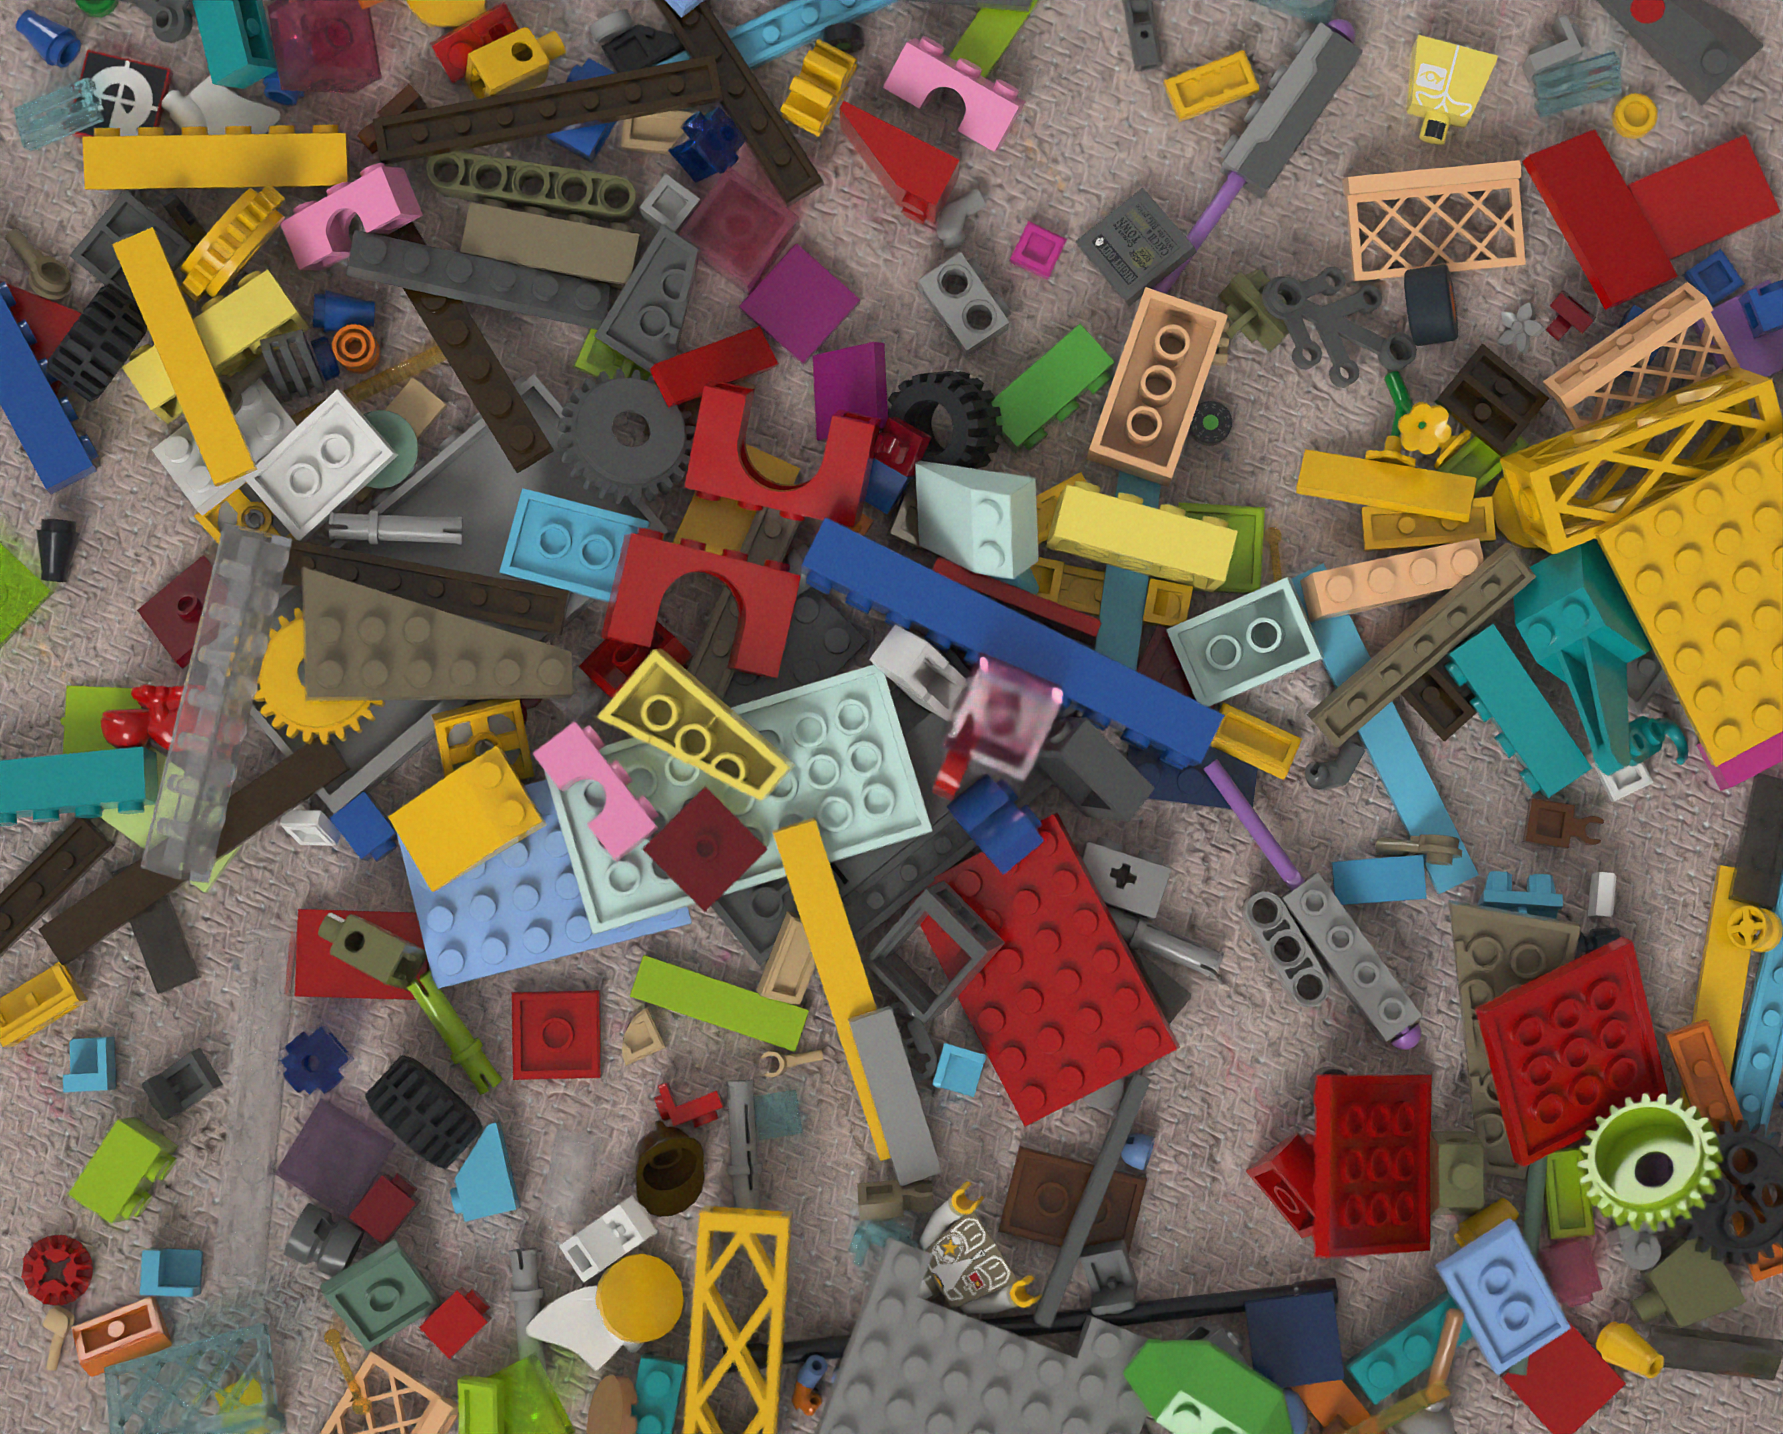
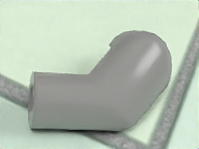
M977 188L954 199L942 208L936 230L938 238L943 239L945 247L954 249L961 246L966 239L965 234L962 232L965 219L986 207L985 201Z

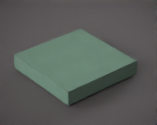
M397 1239L392 1240L320 1285L324 1297L366 1351L442 1305L436 1291Z

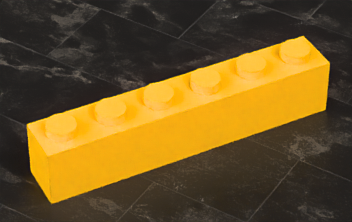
M294 125L269 126V134H252L251 126H225V135H208V127H181L182 135H164V127L138 128V136H121L120 128H94V137H82L85 190L264 188L268 184L273 188L332 187L343 182H350L349 134L339 133L338 125H312V133L295 134Z

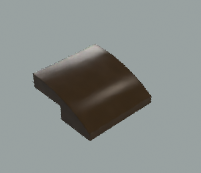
M1482 343L1434 402L1444 407L1448 414L1502 457L1530 424V421L1548 401L1549 397Z
M1446 655L1401 693L1405 700L1444 742L1477 713L1469 702L1475 696L1466 683L1459 687L1445 668V665L1450 662Z

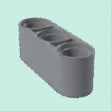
M1262 891L1251 895L1242 906L1244 923L1287 996L1293 1003L1301 1007L1320 1005L1327 999L1330 992L1328 977L1283 901L1272 892ZM1259 899H1265L1273 905L1274 917L1268 924L1257 922L1252 915V907ZM1281 937L1292 939L1297 948L1295 957L1289 962L1279 960L1274 951L1275 944ZM1304 975L1313 976L1319 985L1317 995L1310 1000L1302 998L1297 991V983Z

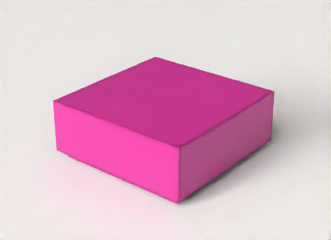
M1028 221L1009 262L1049 280L1067 239Z

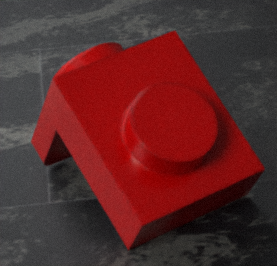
M667 1082L658 1085L661 1095L654 1097L663 1122L671 1119L673 1127L692 1121L694 1128L700 1127L719 1119L716 1110L725 1107L719 1091L711 1092L678 1106Z

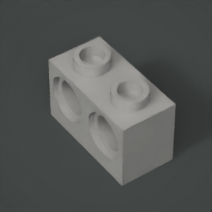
M960 251L920 278L917 289L963 356L967 358L1008 330L1010 322L1006 317L1011 315V312L998 293L991 296L982 283L987 279L986 275L974 258L967 261ZM950 276H958L966 282L967 288L962 293L953 295L945 291L942 283ZM982 311L990 317L991 324L986 329L976 330L969 326L967 317L972 312Z

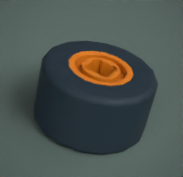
M1442 264L1407 270L1404 273V289L1409 326L1414 344L1416 346L1455 341L1458 338V320L1453 284L1448 266Z

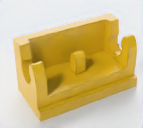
M57 962L54 966L0 998V1043L2 1047L16 1046L88 1002L67 965L62 966L60 962Z

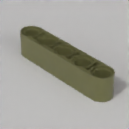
M459 151L431 156L426 165V173L434 189L440 195L449 198L482 202V199L485 198L505 202L508 204V207L521 209L536 207L553 214L579 215L593 220L612 223H625L631 220L638 210V198L634 186L628 179L621 176ZM453 165L459 168L458 175L453 181L441 182L437 179L438 172L442 167ZM497 172L501 175V181L496 187L485 189L480 186L481 177L485 173ZM531 178H538L544 182L543 189L536 195H526L522 192L523 184ZM579 184L587 189L585 197L578 202H570L564 198L565 191L572 185ZM615 191L626 192L630 197L628 203L624 207L616 209L608 206L606 201L611 193Z

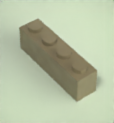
M482 199L481 204L469 203L460 253L611 286L610 289L620 291L623 290L639 263L643 243L640 234L634 233V228L629 225L609 223L608 228L591 225V219L579 215H567L566 220L549 217V211L536 207H525L524 212L507 209L508 204L494 199Z

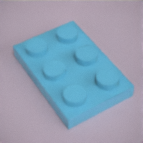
M522 488L499 573L609 602L624 535L630 533L637 534L639 527L649 529L650 521Z

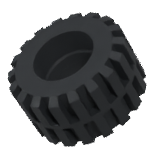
M111 283L101 287L47 361L46 372L88 402L99 398L148 331L137 302Z
M962 371L923 373L912 376V380H904L899 384L900 392H892L888 399L892 404V407L888 408V418L898 417L931 436L921 461L973 469L986 467L992 461L988 454L997 452L1000 444L995 441V436L1002 435V425H997L996 417L1002 415L999 407L992 406L991 401L995 399V396L991 390L982 391L984 383L980 379H969L970 374ZM939 404L947 410L953 425L952 438L946 449L939 445L932 431V416ZM915 474V476H909V477H911V478H913V479H916V474Z
M401 1055L365 1094L367 1103L374 1114L409 1148L436 1167L447 1169L483 1130L479 1117L467 1103L438 1076L412 1057Z

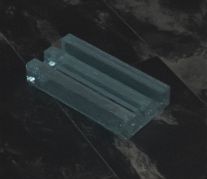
M1615 51L1532 75L1533 83L1536 88H1533L1534 97L1537 100L1534 104L1539 117L1622 94L1620 59ZM1610 79L1609 81L1602 82V83H1599V84L1592 85V86H1589V87H1588V85H1591V84H1594V83H1598V82H1601V81ZM1570 90H1571V92H1568V93H1565V94H1561V95H1558V96H1554V97H1551V98H1547V97H1549V96H1553V95L1560 94V93L1567 92V91H1570Z
M87 77L14 108L22 147L31 152L104 121L103 113L97 108V106H100L99 97L94 95V91L97 90L95 82ZM83 96L81 101L64 108H56L47 112L43 117L29 123L27 122L28 118Z

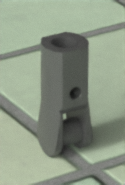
M1122 0L1135 71L1141 72L1161 67L1163 59L1152 0ZM1146 12L1148 21L1134 23L1132 14Z

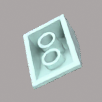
M926 461L915 463L919 546L974 573L1014 579L1038 562L1036 478Z
M1289 577L1166 629L1196 701L1207 707L1325 658L1292 579Z

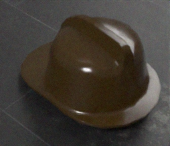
M661 1120L655 1121V1130L644 1135L637 1143L635 1149L636 1195L639 1204L649 1214L657 1217L673 1216L685 1211L696 1202L704 1184V1152L701 1143L695 1138L689 1137L680 1128L666 1127Z

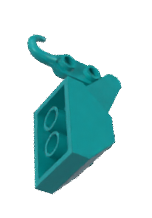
M1592 539L1562 552L1552 554L1529 567L1536 577L1514 596L1515 625L1535 661L1568 684L1588 736L1593 758L1598 769L1603 774L1610 776L1628 766L1634 767L1662 749L1665 734L1671 738L1677 748L1678 757L1676 762L1679 765L1684 764L1689 754L1688 743L1681 728L1669 718L1654 719L1646 716H1640L1631 722L1628 721L1627 663L1653 648L1597 541Z

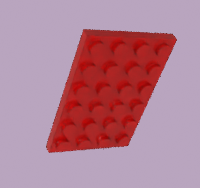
M1058 812L1040 821L1042 826L1037 829V832L1044 842L1004 875L982 851L935 876V880L926 887L928 888L945 881L1005 942L959 994L958 999L1025 1127L1180 1048ZM925 889L908 902L910 907ZM928 915L920 926L950 982L971 957Z

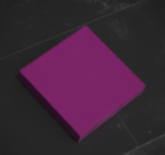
M796 243L739 305V309L799 363L804 365L861 303V300Z
M869 342L812 355L816 441L827 442L832 415L839 409L880 418L882 420L879 431H883L888 419L885 343Z

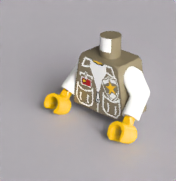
M968 1181L964 1182L951 1198L931 1214L920 1238L922 1250L933 1254L917 1297L930 1301L942 1293L952 1309L959 1307L965 1313H998L1016 1306H1030L1042 1298V1294L1033 1297L1026 1292L1025 1285L1034 1281V1276L1029 1275L1018 1281L974 1211L982 1203L984 1197L980 1196L976 1201L969 1200L964 1191L971 1183Z

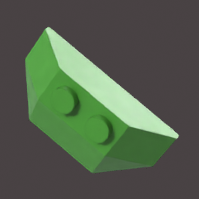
M1148 1339L1123 1369L1124 1377L1154 1420L1174 1434H1295L1291 1425L1284 1390L1210 1341L1172 1340L1161 1342V1339Z

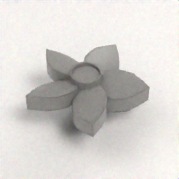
M1532 303L1524 304L1520 307L1517 314L1501 312L1503 324L1510 329L1501 335L1497 344L1510 345L1515 342L1519 351L1527 354L1530 346V336H1540L1546 330L1542 324L1534 321L1536 312Z

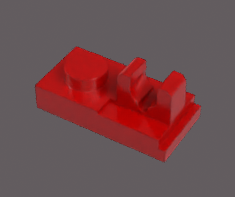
M502 2L429 44L453 84L466 76L469 53L519 30V27L506 3Z

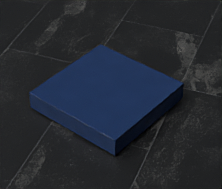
M1331 1289L1243 1301L1254 1371L1280 1388L1345 1379L1334 1297Z

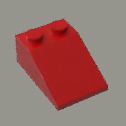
M843 100L839 108L840 129L896 205L902 207L900 212L914 222L923 224L927 220L935 224L958 181L960 160Z

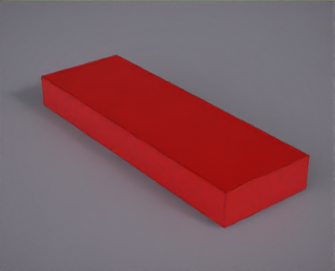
M760 326L658 362L649 370L668 408L702 396L704 385L712 380L734 384L772 370L778 365V362Z

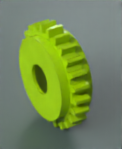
M1643 1094L1641 1102L1635 1104L1630 1097L1626 1098V1107L1619 1110L1612 1105L1609 1107L1611 1115L1607 1119L1599 1116L1595 1119L1599 1125L1597 1132L1592 1130L1586 1131L1585 1135L1591 1145H1583L1579 1148L1585 1159L1578 1162V1168L1583 1175L1580 1178V1182L1585 1191L1588 1192L1587 1196L1593 1206H1597L1605 1218L1612 1215L1619 1226H1622L1629 1219L1632 1228L1636 1231L1640 1229L1643 1222H1647L1652 1231H1657L1661 1221H1666L1670 1227H1674L1675 1217L1682 1215L1688 1220L1691 1218L1689 1209L1693 1205L1700 1208L1705 1206L1701 1197L1704 1192L1707 1194L1715 1193L1716 1190L1710 1179L1721 1178L1722 1175L1717 1166V1163L1723 1161V1156L1719 1148H1717L1720 1145L1719 1139L1713 1131L1709 1120L1706 1117L1702 1118L1697 1107L1692 1106L1687 1110L1681 1098L1674 1101L1672 1105L1666 1094H1661L1657 1102H1652L1648 1094ZM1654 1153L1668 1156L1673 1161L1674 1172L1666 1184L1656 1188H1649L1637 1181L1635 1171L1641 1159Z

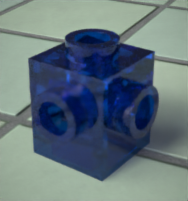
M718 107L704 115L701 111L691 115L680 127L684 133L668 151L692 180L697 183L716 173L722 174L730 169L739 159L736 152L747 139L736 127L734 121Z
M320 1026L310 1036L303 1031L284 1048L289 1054L280 1062L287 1069L282 1075L298 1093L305 1089L310 1095L321 1090L326 1095L345 1078L340 1072L355 1058L327 1026ZM312 1056H316L319 1060V1067L316 1071L310 1066Z

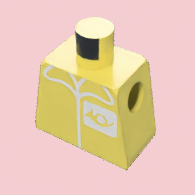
M1418 35L1411 50L1406 112L1410 115L1424 118L1419 136L1420 140L1430 144L1443 145L1449 125L1465 128L1497 62L1498 55Z

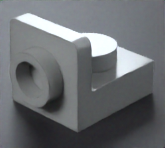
M1566 14L1557 17L1551 27L1558 44L1555 45L1554 40H1548L1530 50L1531 55L1528 56L1522 66L1528 83L1576 64L1583 53L1584 39L1581 30L1576 23H1570Z

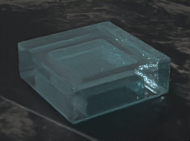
M796 1090L754 1096L759 1140L803 1133Z

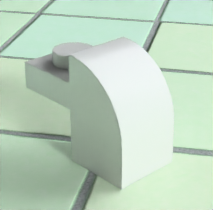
M632 1195L559 1245V1247L584 1283L650 1238L657 1231L651 1223L648 1211L638 1204Z

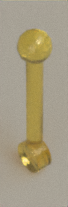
M1270 527L1265 531L1264 538L1270 544L1273 580L1275 583L1282 580L1278 545L1282 540V534L1278 528Z
M330 1329L325 1333L324 1341L332 1347L354 1398L352 1410L358 1415H365L371 1410V1402L369 1399L362 1397L340 1345V1332L336 1329Z

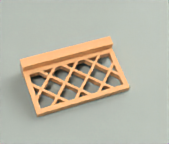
M1520 160L1351 176L1342 179L1343 194L1346 196L1353 282L1404 277V273L1407 270L1436 266L1431 265V263L1437 256L1447 263L1446 265L1450 272L1526 265L1519 178H1522ZM1509 188L1510 207L1499 219L1481 203L1492 190ZM1483 191L1477 200L1468 192ZM1459 193L1472 204L1458 223L1454 222L1439 209V206L1449 194ZM1441 195L1434 204L1425 197ZM1416 197L1429 210L1419 223L1413 227L1398 215L1396 211L1407 198ZM1398 199L1392 208L1383 202L1384 200ZM1374 202L1387 213L1372 232L1358 221L1357 203ZM1476 209L1495 224L1480 243L1462 228ZM1434 213L1453 228L1438 247L1419 232ZM1510 216L1512 229L1504 224ZM1391 217L1410 232L1395 251L1376 236ZM1499 229L1503 230L1513 239L1514 257L1498 259L1485 248ZM1359 230L1367 236L1361 245ZM1456 233H1459L1475 247V250L1465 262L1455 263L1442 252ZM1414 237L1433 251L1425 263L1417 267H1412L1399 256ZM1373 241L1389 254L1390 258L1380 270L1363 272L1361 253ZM1480 252L1489 259L1473 261ZM1395 260L1404 267L1388 269Z
M1687 282L1544 380L1543 383L1550 395L1557 400L1574 430L1602 419L1608 398L1624 400L1621 410L1623 411L1633 407L1635 402L1644 403L1666 394L1671 377L1687 379L1685 385L1687 386L1734 367H1740L1711 313L1713 308L1708 298ZM1702 319L1705 327L1700 342L1683 341L1687 328ZM1661 346L1670 347L1664 367L1647 365L1653 351ZM1680 349L1697 351L1690 371L1674 369ZM1708 352L1721 354L1725 362L1723 366L1711 374L1701 373ZM1624 371L1634 372L1627 392L1611 390L1614 379ZM1644 373L1660 375L1654 396L1638 394ZM1588 396L1597 397L1591 417L1577 415L1573 406ZM1602 460L1597 466V468L1601 467L1608 461Z
M370 1351L320 1434H334L336 1429L338 1434H347L344 1422L346 1412L350 1407L363 1404L369 1430L353 1434H378L397 1428L400 1429V1434H409L407 1426L414 1424L416 1426L411 1434H448L458 1418V1403L451 1398H445L377 1352ZM375 1365H377L389 1374L392 1392L370 1397L367 1378ZM398 1380L409 1386V1388L400 1390ZM361 1390L362 1399L354 1401ZM418 1392L430 1400L421 1417L406 1421L401 1395ZM393 1397L398 1423L377 1428L372 1402Z

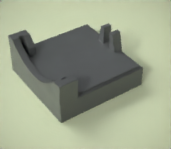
M124 190L69 256L104 285L111 283L136 301L112 244L153 227L158 234L173 272L183 261H186L195 247L133 195Z

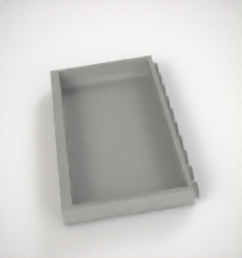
M533 374L528 379L524 376L518 378L513 382V385L548 439L554 452L517 474L478 411L471 419V422L474 424L462 435L455 432L447 437L439 445L438 450L440 453L429 463L422 460L415 464L410 474L406 477L407 481L395 491L392 488H388L371 503L374 507L373 510H379L380 515L463 516L462 529H444L445 531L463 532L462 545L457 543L379 540L378 545H370L369 540L337 539L329 547L544 586L499 573L522 488L650 521L649 529L664 533L663 541L668 539L670 532L642 499H640L637 505H632L630 497L624 495L620 504H615L614 494L607 492L604 498L600 499L598 498V487L593 485L585 490L582 487L586 478L583 475L574 478L570 475L575 464L574 462L563 463L562 457L568 448L559 447L557 444L561 434H564L557 430L561 418L565 417L561 414L563 407L537 376ZM343 525L341 528H348V526ZM274 583L271 587L274 591L273 594L262 603L259 600H255L246 606L250 613L200 654V656L287 758L306 745L303 741V732L299 731L298 735L291 739L286 735L289 725L285 724L279 730L274 728L271 724L276 715L264 717L260 710L267 704L266 701H255L252 697L253 693L261 689L260 685L249 682L250 676L259 674V669L250 664V659L262 658L263 654L255 646L256 643L263 642L268 644L271 639L265 632V629L269 627L278 631L282 628L278 617L282 615L291 622L295 620V608L299 607L303 612L302 588ZM570 593L564 627L597 599ZM470 619L543 643L548 642L556 635ZM303 659L299 665L298 676L300 682L305 687ZM479 699L383 700L385 702L384 707L373 705L370 711L376 719L372 722L363 717L359 721L363 730L360 734L350 727L346 729L347 740L343 742L336 733L330 734V738L351 769L317 792V795L335 814L363 791L369 793L436 736L431 714L472 705Z

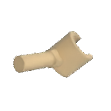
M822 1049L787 1055L781 1051L773 1050L761 1056V1058L775 1056L780 1062V1067L776 1072L764 1073L767 1077L783 1075L787 1068L795 1067L799 1064L824 1060Z
M57 1305L50 1309L43 1322V1327L54 1332L46 1369L51 1371L57 1370L62 1344L75 1323L74 1314Z

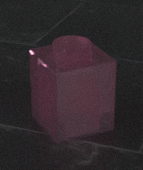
M1580 1236L1573 1237L1539 1249L1538 1256L1548 1285L1557 1302H1567L1568 1307L1580 1306L1594 1300L1592 1293L1603 1290L1586 1238Z

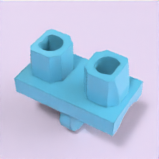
M1491 871L1486 878L1485 887L1477 905L1557 919L1558 910L1563 908V894H1556L1552 875H1529L1527 879V892L1512 891V874L1502 871Z

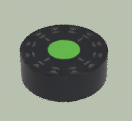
M837 23L829 25L821 31L822 41L847 54L857 52L865 46L863 28L857 24Z
M1206 401L1200 403L1196 407L1189 428L1190 435L1196 442L1205 446L1220 444L1231 431V414L1219 402Z

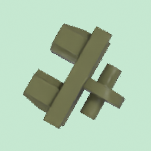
M1256 269L1247 275L1239 272L1218 295L1227 306L1223 312L1234 323L1225 333L1233 339L1242 332L1251 343L1258 340L1270 353L1289 334L1284 320L1272 316L1263 304L1262 292L1270 279L1260 269Z

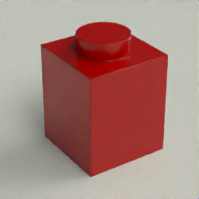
M461 1287L424 1321L419 1328L450 1359L492 1319L486 1313L490 1306L474 1289L467 1293Z

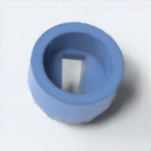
M1143 1133L1130 1134L1121 1153L1124 1162L1131 1167L1145 1171L1152 1154L1155 1137Z

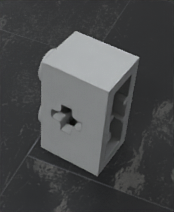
M1102 837L1097 838L1096 844L1087 842L1081 858L1105 904L1138 916H1145L1150 920L1156 919L1172 870L1162 866L1164 858L1144 851H1139L1138 857L1122 853V844ZM1122 865L1128 867L1127 874L1134 877L1132 883H1126L1119 889L1116 887V879L1110 876L1111 870L1117 871Z

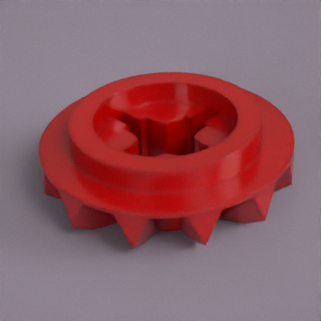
M47 1236L35 1242L23 1258L21 1278L25 1282L28 1294L34 1296L42 1304L57 1306L69 1304L80 1298L91 1283L93 1275L91 1256L82 1243L70 1236ZM46 1258L48 1260L51 1259L54 1263L65 1261L68 1258L71 1259L66 1264L67 1267L62 1271L66 1277L64 1280L68 1285L58 1278L43 1282V1279L47 1277L46 1274L50 1270Z

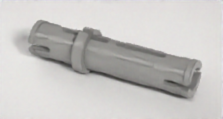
M370 510L369 514L330 512L329 525L348 526V528L331 527L329 529V540H369L370 545H378L379 540L457 543L458 545H462L463 532L444 530L445 528L462 529L463 516L380 515L379 510Z
M1107 906L1129 948L1136 950L1139 947L1199 971L1214 979L1216 976V971L1219 970L1224 956L1223 952L1208 948L1171 931L1149 923V918L1139 915L1137 918Z
M754 1080L726 1081L731 1164L727 1165L728 1174L732 1175L734 1207L762 1209L760 1207L759 1173L763 1172L762 1163L758 1162Z
M521 1248L509 1251L513 1290L509 1291V1298L514 1301L520 1384H530V1381H533V1384L548 1381L544 1341L531 1338L525 1332L529 1322L541 1311L540 1298L545 1296L544 1287H539L537 1248H527V1250Z

